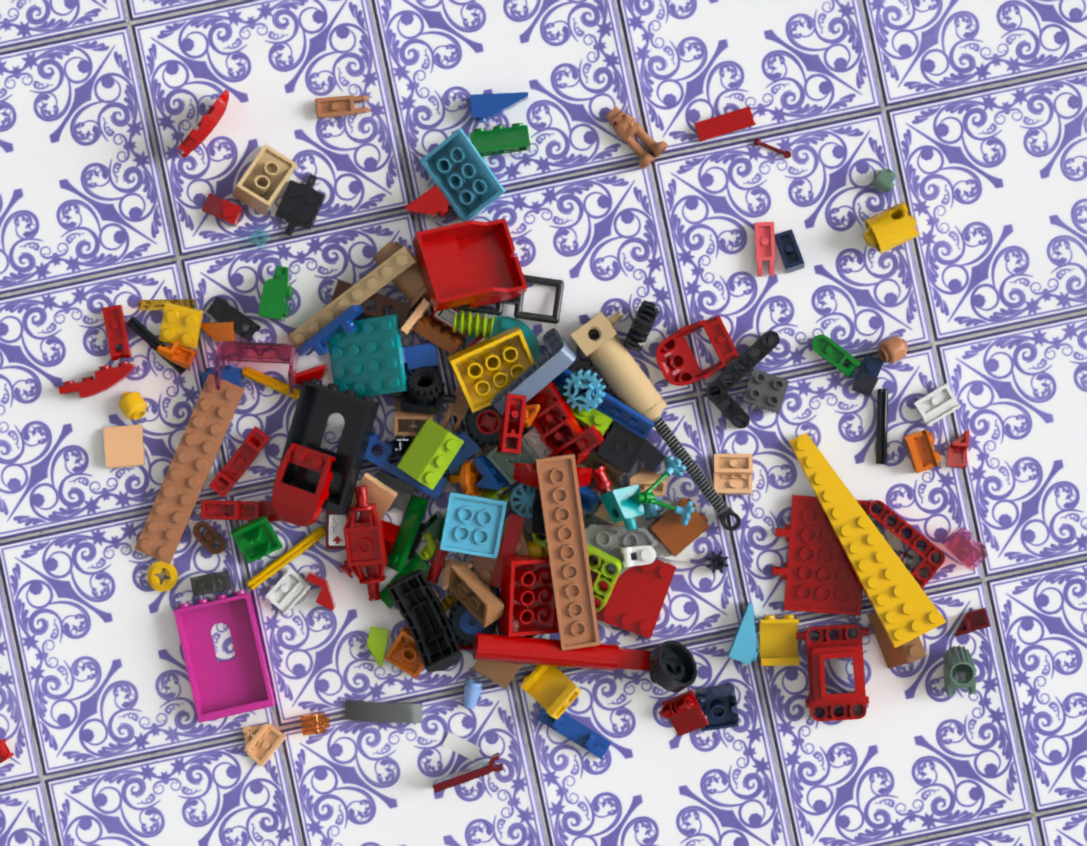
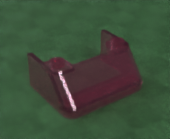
M224 341L218 345L214 366L216 390L221 388L225 361L289 364L290 394H294L298 364L296 346L292 344Z

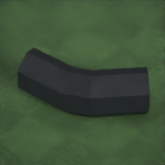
M422 569L411 571L395 580L387 587V590L409 627L425 669L428 672L443 671L455 665L462 656V652L449 619Z

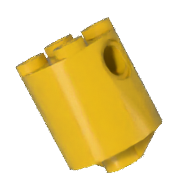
M904 201L864 220L867 232L863 233V238L868 247L876 248L882 254L919 236L915 227L917 225L913 215H908V208Z

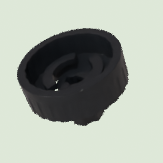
M668 640L651 651L649 668L651 670L650 679L653 683L660 685L669 692L676 693L695 682L697 677L696 662L684 645L677 641Z

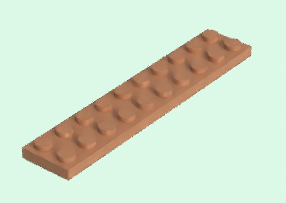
M209 373L140 534L135 550L165 563H171L245 388Z
M572 453L535 459L561 649L565 651L600 645L575 455Z

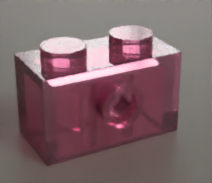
M957 527L941 544L968 570L973 571L988 555L985 552L987 548L981 542H975L971 538L973 535L965 527L963 529Z

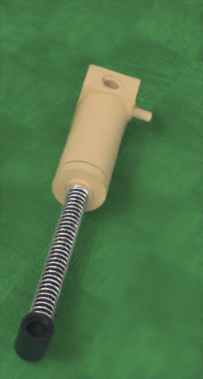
M602 312L573 332L570 337L583 355L588 357L618 400L655 422L654 428L658 435L660 434V437L663 438L662 440L665 441L671 452L674 453L675 458L681 460V464L686 467V473L691 476L693 482L696 483L695 485L698 486L697 488L700 489L699 491H702V494L705 495L704 497L707 498L706 500L709 501L710 506H713V509L716 510L715 512L718 513L717 518L722 527L729 531L736 530L741 523L739 515L731 507L725 505L723 499L720 498L721 496L718 495L719 493L714 490L712 484L709 483L710 481L707 480L708 478L703 475L699 466L696 465L695 460H692L686 448L683 447L684 445H681L675 433L672 432L673 430H670L671 427H668L666 421L664 422V418H661L662 410L668 406L617 337L618 333L613 325L623 318L622 314L617 312L608 319ZM596 330L599 334L598 339H590L588 336L589 331ZM728 516L735 517V524L733 526L726 525L725 520Z

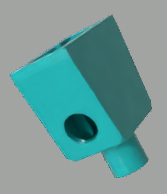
M639 484L615 489L600 495L611 521L614 524L624 522L627 532L638 529L635 518L644 515L643 503L637 502L634 499V496L641 492Z

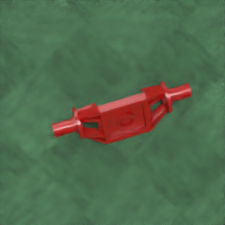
M363 485L362 487H354L357 504L350 506V513L343 531L348 567L359 579V583L367 584L368 600L373 601L374 599L376 601L381 599L378 583L386 579L384 573L387 557L383 525L375 509L377 506L376 503L368 502L367 486ZM357 511H359V521H356ZM361 567L366 568L367 576L364 575Z

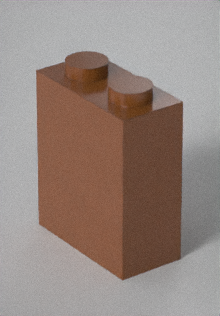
M681 497L672 506L684 507L688 501L692 500ZM668 509L647 528L670 555L676 557L710 527L707 524L708 519L702 512L698 513L694 510L692 514L690 513L691 518L688 521V525L684 526L681 522V515Z

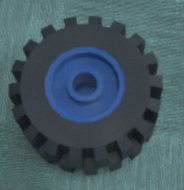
M460 601L453 605L449 613V622L457 641L464 643V645L473 646L475 633L494 634L496 621L484 628Z

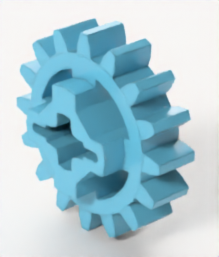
M582 369L578 371V374L573 372L571 377L566 379L568 384L563 386V388L567 389L563 395L569 397L566 402H572V408L578 406L580 412L584 408L586 412H589L591 407L596 409L598 407L597 404L603 402L601 398L606 395V393L602 392L606 386L600 385L603 379H597V373L591 375L589 369L585 373ZM589 387V389L587 390V392H582V393L580 394V392L582 391V389H587V388Z

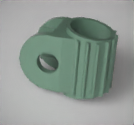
M960 645L948 648L943 655L946 695L952 696L953 689L968 688L970 695L975 694L976 681L974 676L976 675V668L969 650H966L965 646L960 647ZM965 672V681L955 680L952 674Z

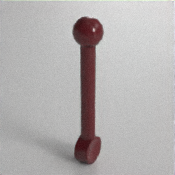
M758 138L754 140V144L756 146L761 145L772 151L780 153L786 159L791 157L790 151H782L778 148L761 142V140Z

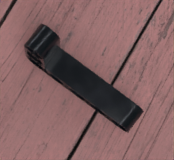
M767 331L711 382L705 390V395L711 403L738 429L747 427L750 418L727 392L779 344L780 338L775 331ZM768 334L775 337L773 345H768L765 341ZM754 347L761 350L759 358H754L751 354ZM741 360L747 363L745 371H740L737 368V364ZM727 373L733 376L731 384H726L723 381V377ZM711 387L719 389L718 397L710 396L709 390ZM724 401L732 403L731 411L723 410L722 404ZM740 414L746 419L742 426L738 425L735 421L736 417Z

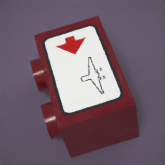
M330 510L326 511V549L346 550L343 528L350 511L345 514H339Z

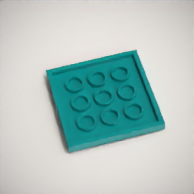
M397 314L353 321L357 328L353 333L347 334L342 329L328 340L333 382L340 386V390H354L357 392L356 395L363 397V394L378 396L408 391Z

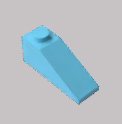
M748 602L727 656L750 665L751 662L756 661L758 651H756L757 643L753 604Z

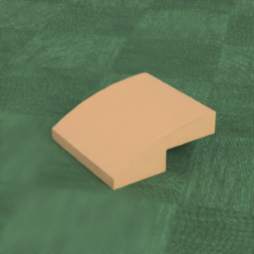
M142 424L103 428L107 469L145 465Z
M714 454L713 487L719 493L718 495H752V454Z

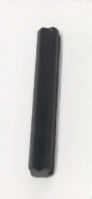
M135 317L128 320L127 325L156 352L158 346L162 345V347H165ZM160 355L179 374H183L187 370Z
M878 389L876 464H886L888 389Z

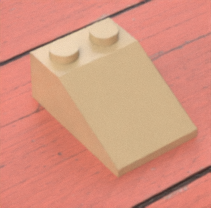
M265 144L236 185L233 197L266 216L298 164Z

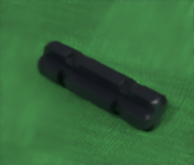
M420 523L408 555L410 559H414L416 555L415 550L418 549L423 536L422 532L426 528L424 523Z

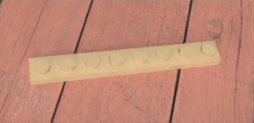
M404 245L288 334L287 337L298 349L350 306L362 304L413 265L417 259Z

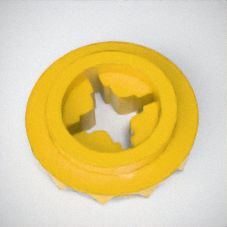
M156 562L148 570V583L157 591H168L177 583L178 571L171 563ZM165 568V575L171 578L164 579L161 584V578L155 574H161Z

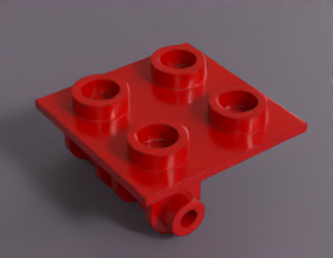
M692 690L661 702L663 708L660 710V716L670 719L678 736L709 725Z

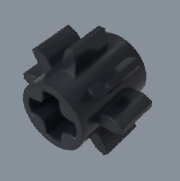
M721 550L718 554L711 551L713 556L711 558L706 557L710 563L706 567H713L712 573H715L716 569L723 573L722 568L724 566L729 567L725 563L728 556L722 557ZM720 557L722 564L714 567L715 564L712 560Z

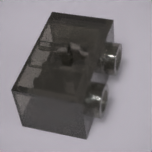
M231 569L190 578L193 597L234 588Z

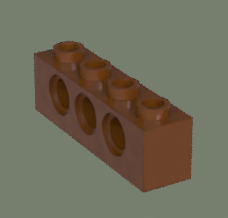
M338 279L331 301L353 284ZM375 293L360 304L364 312L359 316L363 317L364 313L370 315L371 318L385 316L384 309L391 306L394 309V314H397L400 328V326L403 327L406 323L411 308L410 304ZM369 300L376 302V307L372 311L366 309V303Z

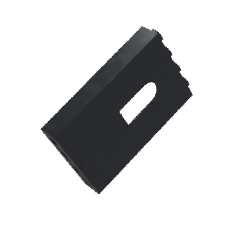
M311 377V380L303 381L281 461L291 443H297L336 457V460L332 461L330 471L333 473L328 490L330 494L322 508L339 514L348 513L355 490L354 487L357 484L380 403L374 401L372 396L363 394V397L356 395L357 392L354 390L346 389L343 391L339 389V385L332 383L325 385L322 384L323 380ZM333 413L341 414L345 421L337 452L320 447L328 418ZM289 463L282 482L315 494L321 473Z

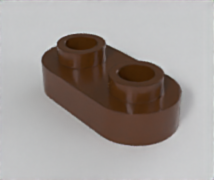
M200 521L194 525L193 535L210 553L219 554L225 550L226 540L210 523ZM201 527L206 528L207 532L205 534L200 532ZM214 541L220 542V546L218 548L214 547Z

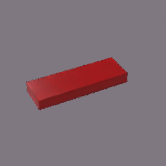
M749 106L697 122L694 125L699 141L703 142L755 126V122Z

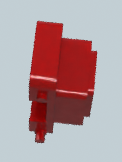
M854 623L809 626L803 632H796V639L805 641L809 685L808 700H805V707L809 708V714L814 720L861 719L865 716L867 711L866 704H869V696H866L862 637L870 636L869 628H862ZM850 628L857 630V634L853 638H849L847 635ZM831 629H836L838 632L835 639L828 637V632ZM812 630L818 631L819 635L816 640H810L809 633ZM852 657L854 692L827 694L824 659ZM861 705V712L853 714V706ZM841 706L842 713L834 715V707ZM822 707L823 714L819 717L814 716L815 708Z

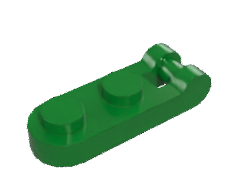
M817 335L811 342L814 352L849 379L852 377V372L855 368H859L862 364L825 335ZM847 359L850 364L844 367L842 364Z

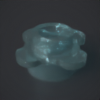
M260 226L256 227L253 234L249 236V241L255 243L258 249H264L267 241L272 239L271 234L263 231V228Z

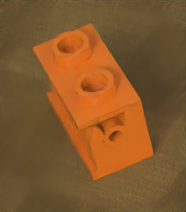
M925 429L903 437L915 473L939 466L938 462L941 459L938 451H934L932 445L934 438L931 432L928 433V430Z

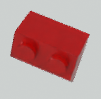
M437 185L405 207L409 214L435 219L437 217H440V219L450 213L449 209L451 208Z

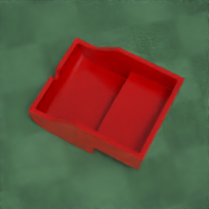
M505 218L490 222L470 220L415 233L413 239L415 254L435 312L467 304L469 309L510 300L520 296L528 288L518 257L514 256L515 247Z

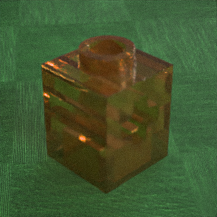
M325 712L302 714L300 716L303 736L326 733L327 728H330L329 716H326Z

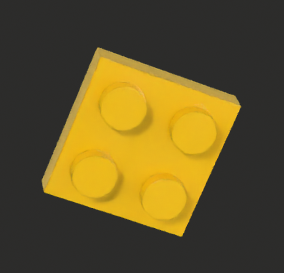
M166 302L159 341L168 343L177 341L178 345L196 349L198 347L204 311Z

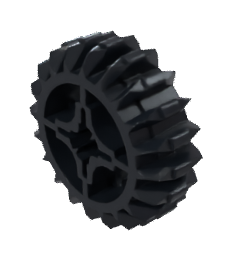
M646 300L641 303L625 338L624 346L629 347L633 351L639 352L642 350L659 313V306Z

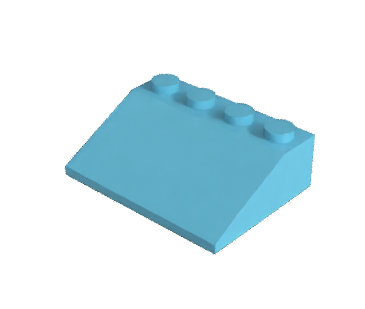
M462 128L455 131L420 160L462 222L470 221L477 217L505 192V189Z

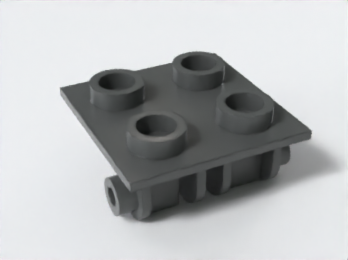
M753 368L742 400L745 403H750L756 407H761V409L779 414L789 381Z

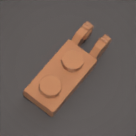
M348 95L316 98L317 119L369 113L370 107L355 108L354 102L369 101V96Z
M459 384L454 393L456 395L455 403L449 404L446 411L447 415L442 424V427L446 428L450 422L451 415L458 417L457 422L453 426L452 432L457 433L469 409Z

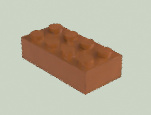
M426 314L418 321L413 330L452 355L458 352L465 341L462 335L453 333L452 329L445 327L441 322L434 320L430 315Z

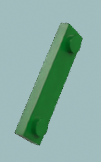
M414 494L412 495L393 549L388 557L387 567L402 573L429 500Z

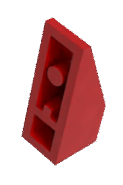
M508 393L506 395L498 437L497 453L515 456L521 454L526 396Z

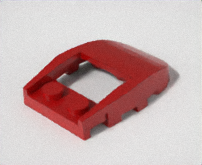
M227 89L208 110L207 113L210 115L205 114L197 124L198 130L196 131L193 128L177 148L176 152L182 157L186 158L199 146L222 118L229 100V91Z
M719 315L680 328L677 332L664 339L656 350V361L663 376L669 383L676 386H685L706 379L725 367L733 359L739 357ZM704 328L720 362L701 371L685 336Z
M291 443L277 469L272 492V507L280 519L297 526H309L316 522L323 510L322 506L325 500H328L330 494L328 490L330 481L333 478V473L330 471L332 461H335L336 457L297 443ZM289 463L321 473L315 494L282 482Z

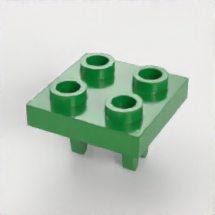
M266 514L231 530V535L248 564L257 559L261 560L262 557H267L270 553L283 547Z

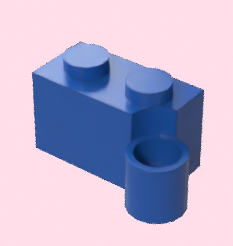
M434 343L402 347L405 375H409L411 371L414 372V369H420L422 366L424 368L429 366L430 369L439 366L437 349Z

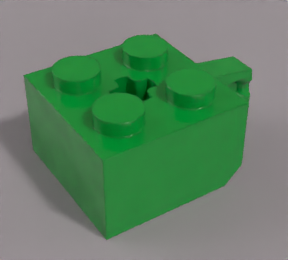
M277 266L273 279L270 278L264 282L258 316L284 322L285 318H289L291 307L288 306L289 299L293 298L294 288L289 283V268Z

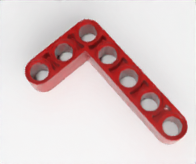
M871 500L868 505V514L921 557L910 573L923 589L944 563V553L882 501ZM874 503H878L881 507L880 512L874 514L871 510ZM890 515L895 518V523L892 526H888L886 523V519ZM903 528L910 530L909 537L903 538L901 536ZM919 540H923L925 547L919 551L916 549V543ZM934 552H937L940 556L936 563L931 561V555ZM925 567L927 575L921 578L918 571L920 568Z

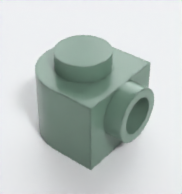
M883 168L870 184L881 193L885 191L888 193L895 185L893 181L897 175L890 169L885 170Z

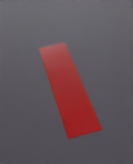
M510 514L490 586L501 589L502 556L515 554L525 521L523 517Z

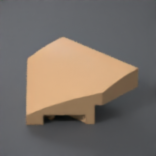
M272 724L242 727L245 738L244 751L262 767H264L287 737Z

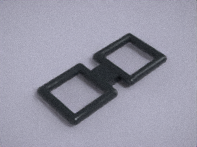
M524 275L526 283L556 287L552 316L523 312L524 293L513 299L497 302L495 307L480 306L469 309L467 304L458 306L457 309L500 316L503 311V304L515 305V318L557 324L560 319L564 281Z

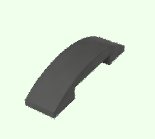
M346 700L345 719L387 723H422L423 703Z

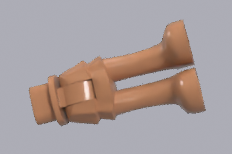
M616 106L605 117L611 122L610 126L613 127L617 137H620L621 141L625 142L638 156V165L644 170L655 158L643 149L633 136L636 135L656 158L669 145L665 141L656 142L640 126L641 124L636 122L635 118L625 114V111L621 112Z

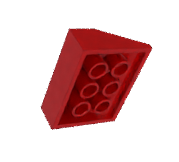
M535 555L502 556L500 599L504 603V611L499 621V631L507 637L559 633L549 557Z

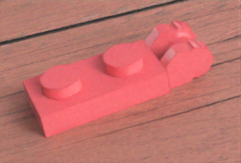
M774 222L754 223L757 276L759 277L763 274L762 261H769L768 273L770 276H774Z

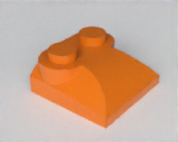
M403 627L384 659L417 679L424 665L409 627Z

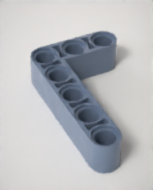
M555 328L547 331L542 338L548 352L492 399L491 404L501 415H503L507 393L526 396L527 402L575 361L576 356L569 343Z

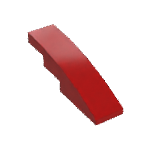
M201 500V519L252 521L266 514L269 521H281L273 510L272 502Z

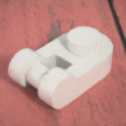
M650 545L620 548L624 561H622L623 567L648 565L654 562L656 558L655 549ZM637 552V559L631 560V553Z

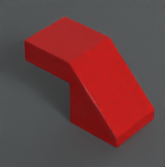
M309 572L306 580L322 588L315 602L333 611L336 606L328 580L313 572Z

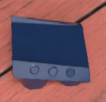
M727 683L726 685L700 687L696 690L697 702L709 725L701 728L702 731L739 726L734 685Z

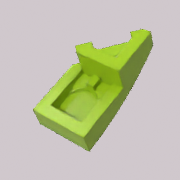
M371 626L367 648L378 666L383 667L389 630Z

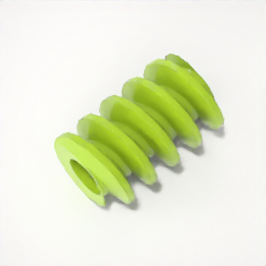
M461 310L459 314L456 311L453 333H456L458 328H460V334H464L467 330L468 336H471L475 331L476 337H479L482 333L483 339H486L489 334L491 338L494 316L487 320V314H484L482 319H480L479 313L472 317L471 311L468 312L467 316H465L464 310Z

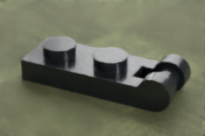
M218 296L206 311L220 322L234 321V332L248 342L253 340L252 336L261 328L257 323ZM245 324H248L250 326L246 332L243 331L242 328Z

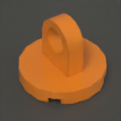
M468 459L462 465L460 474L449 475V483H460L464 494L480 496L482 488L475 487V485L483 476L477 471V467L473 463L475 459Z

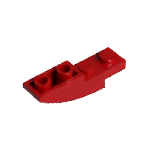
M129 361L118 363V367L111 368L110 365L99 367L100 371H95L96 379L91 376L82 378V382L75 383L74 380L63 382L64 386L58 387L59 393L65 395L79 392L80 398L100 394L122 382L136 369L135 364H130Z

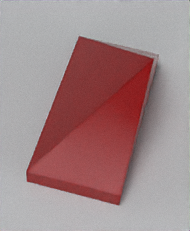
M326 364L288 377L289 380L302 385L304 380H311V377L322 380L328 368Z

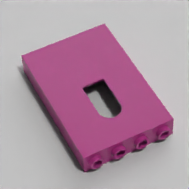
M245 590L234 592V596L231 597L223 594L215 596L216 600L209 602L208 598L196 601V605L190 606L188 602L178 605V609L173 610L199 723L276 705L251 592L246 593ZM224 623L229 627L236 656L235 659L217 662L211 635L212 627L215 624Z

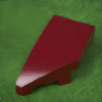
M986 607L967 612L955 632V636L991 627Z

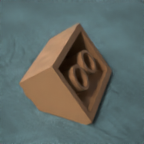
M451 566L448 589L485 628L501 618L504 611L503 601L492 593L490 587L480 580L477 573L472 572L467 566Z
M876 612L867 614L888 668L908 664L927 656L920 637L894 648Z

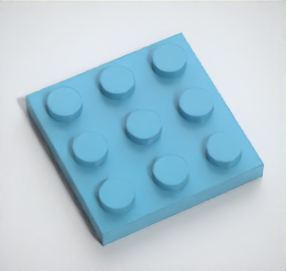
M449 492L439 549L497 559L507 501Z

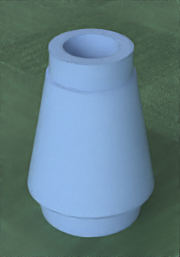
M467 679V682L464 683V707L475 708L483 689L481 681Z

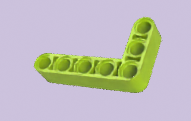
M533 533L532 538L534 542L547 548L546 538L541 537L540 534ZM587 543L590 570L598 573L593 585L594 598H598L601 602V605L595 604V610L598 612L607 604L623 566L621 560ZM591 555L598 558V563H594L591 560ZM608 564H613L616 571H611L608 568ZM601 581L607 582L608 588H603Z

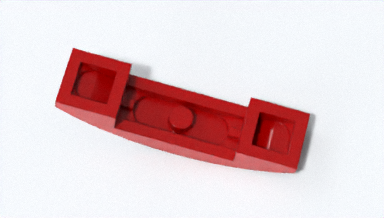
M255 426L225 467L213 479L209 487L224 498L251 466L270 440V437Z
M515 463L513 479L525 485L539 488L537 470H534V464ZM576 467L579 488L590 485L592 468Z

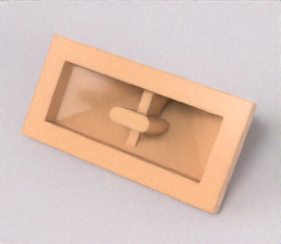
M644 467L629 479V486L639 484L641 492H645L661 475ZM667 478L653 490L655 496H665Z
M445 560L442 589L445 591L449 587L451 566H467L471 569L473 563Z

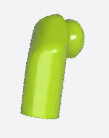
M429 532L423 535L426 545L420 552L422 560H430L437 550L434 536Z

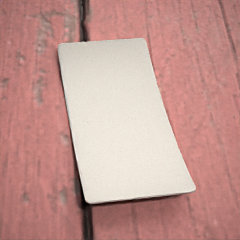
M450 732L442 745L472 761L475 760L480 750V747Z

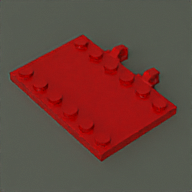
M792 495L790 524H785V529L775 528L774 536L786 537V542H788L787 563L784 562V567L772 566L771 574L781 575V580H785L783 610L861 616L863 587L817 497ZM857 500L868 515L869 501Z
M591 555V560L594 563H598L593 555ZM655 559L651 564L628 568L618 577L607 604L600 611L596 612L597 620L651 639L676 566ZM590 570L593 587L598 573ZM601 581L602 587L608 588L607 582ZM594 598L595 604L601 605L600 600L598 598Z

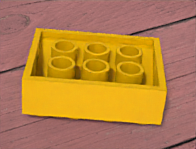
M518 326L447 357L472 413L492 405V399L535 363L523 333Z

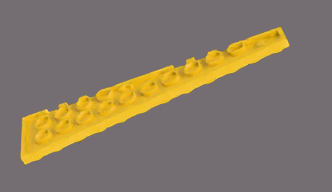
M804 433L790 440L788 443L893 647L897 648L946 623L943 616L808 434Z

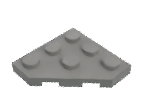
M590 524L585 528L586 543L617 557L621 562L624 561L620 549L622 547L639 545L654 547L658 544L646 528L637 527L638 529L630 532L626 531L625 526ZM637 552L631 553V560L637 559ZM608 564V568L611 571L615 572V566L613 564ZM622 567L620 575L630 567Z

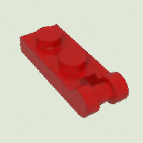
M122 305L102 308L112 361L119 360L121 357L131 358L132 353ZM122 344L123 349L117 350L116 345Z

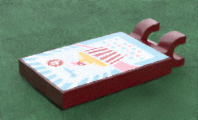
M499 752L493 754L489 762L487 761L434 780L432 785L434 792L437 793L490 774L493 771H502L504 768L503 763H494L500 757Z

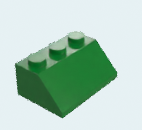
M514 123L509 128H504V125L494 126L493 130L485 131V128L474 129L473 133H470L471 143L481 157L531 150L528 127L523 125V123Z

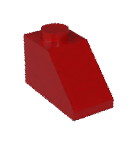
M209 193L201 211L237 226L244 208Z

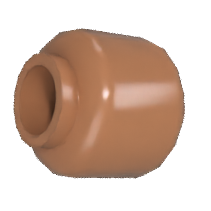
M892 336L880 343L878 354L883 362L893 364L906 357L908 345L904 339Z

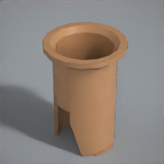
M390 241L380 249L373 259L379 265L403 246L397 241L394 243ZM418 260L392 280L396 287L410 300V308L412 310L417 308L423 299L427 300L429 298Z

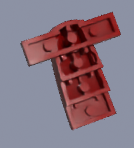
M552 381L526 402V405H540V410L532 424L541 434L540 440L552 452L546 457L574 453L575 462L578 465L588 457L590 450L604 441V438L593 424L584 431L581 430L574 414Z

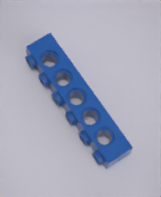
M371 431L364 458L438 500L449 481L446 478L448 474L444 472L435 488L431 490L399 469L397 465H392L389 462V457L393 454L392 447L394 444H389L390 441L388 440L386 443L379 440L381 436ZM376 444L381 445L383 448V452L379 456L375 455L372 451Z

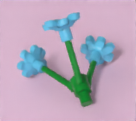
M669 455L664 459L666 464L664 474L645 492L636 494L634 499L637 502L643 503L646 520H650L651 516L655 519L659 518L658 511L663 512L664 508L673 510L674 513L680 514L682 524L687 526L691 518L690 513L692 514L695 510V507H692L693 501H688L684 507L677 505L675 507L661 502V499L655 498L653 490L667 476L669 477L672 474L682 477L684 475L683 471L686 470V467L680 465L681 460L679 458L674 460V457Z

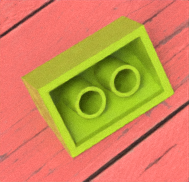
M427 418L397 464V467L433 490L464 441Z

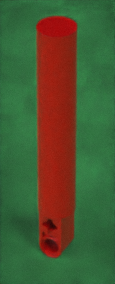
M475 633L473 639L472 655L475 660L616 671L617 668L651 671L649 668L650 650L619 648L618 645L600 643L597 646L562 651L560 640L518 636L507 637L506 635Z

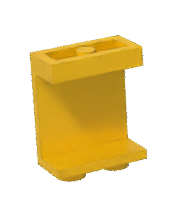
M786 614L783 615V618H775V615H764V618H759V655L761 666H800L798 640L796 639L799 619L794 618V615Z
M536 664L535 670L527 675L520 685L521 689L528 692L556 720L582 692L560 669L549 665Z

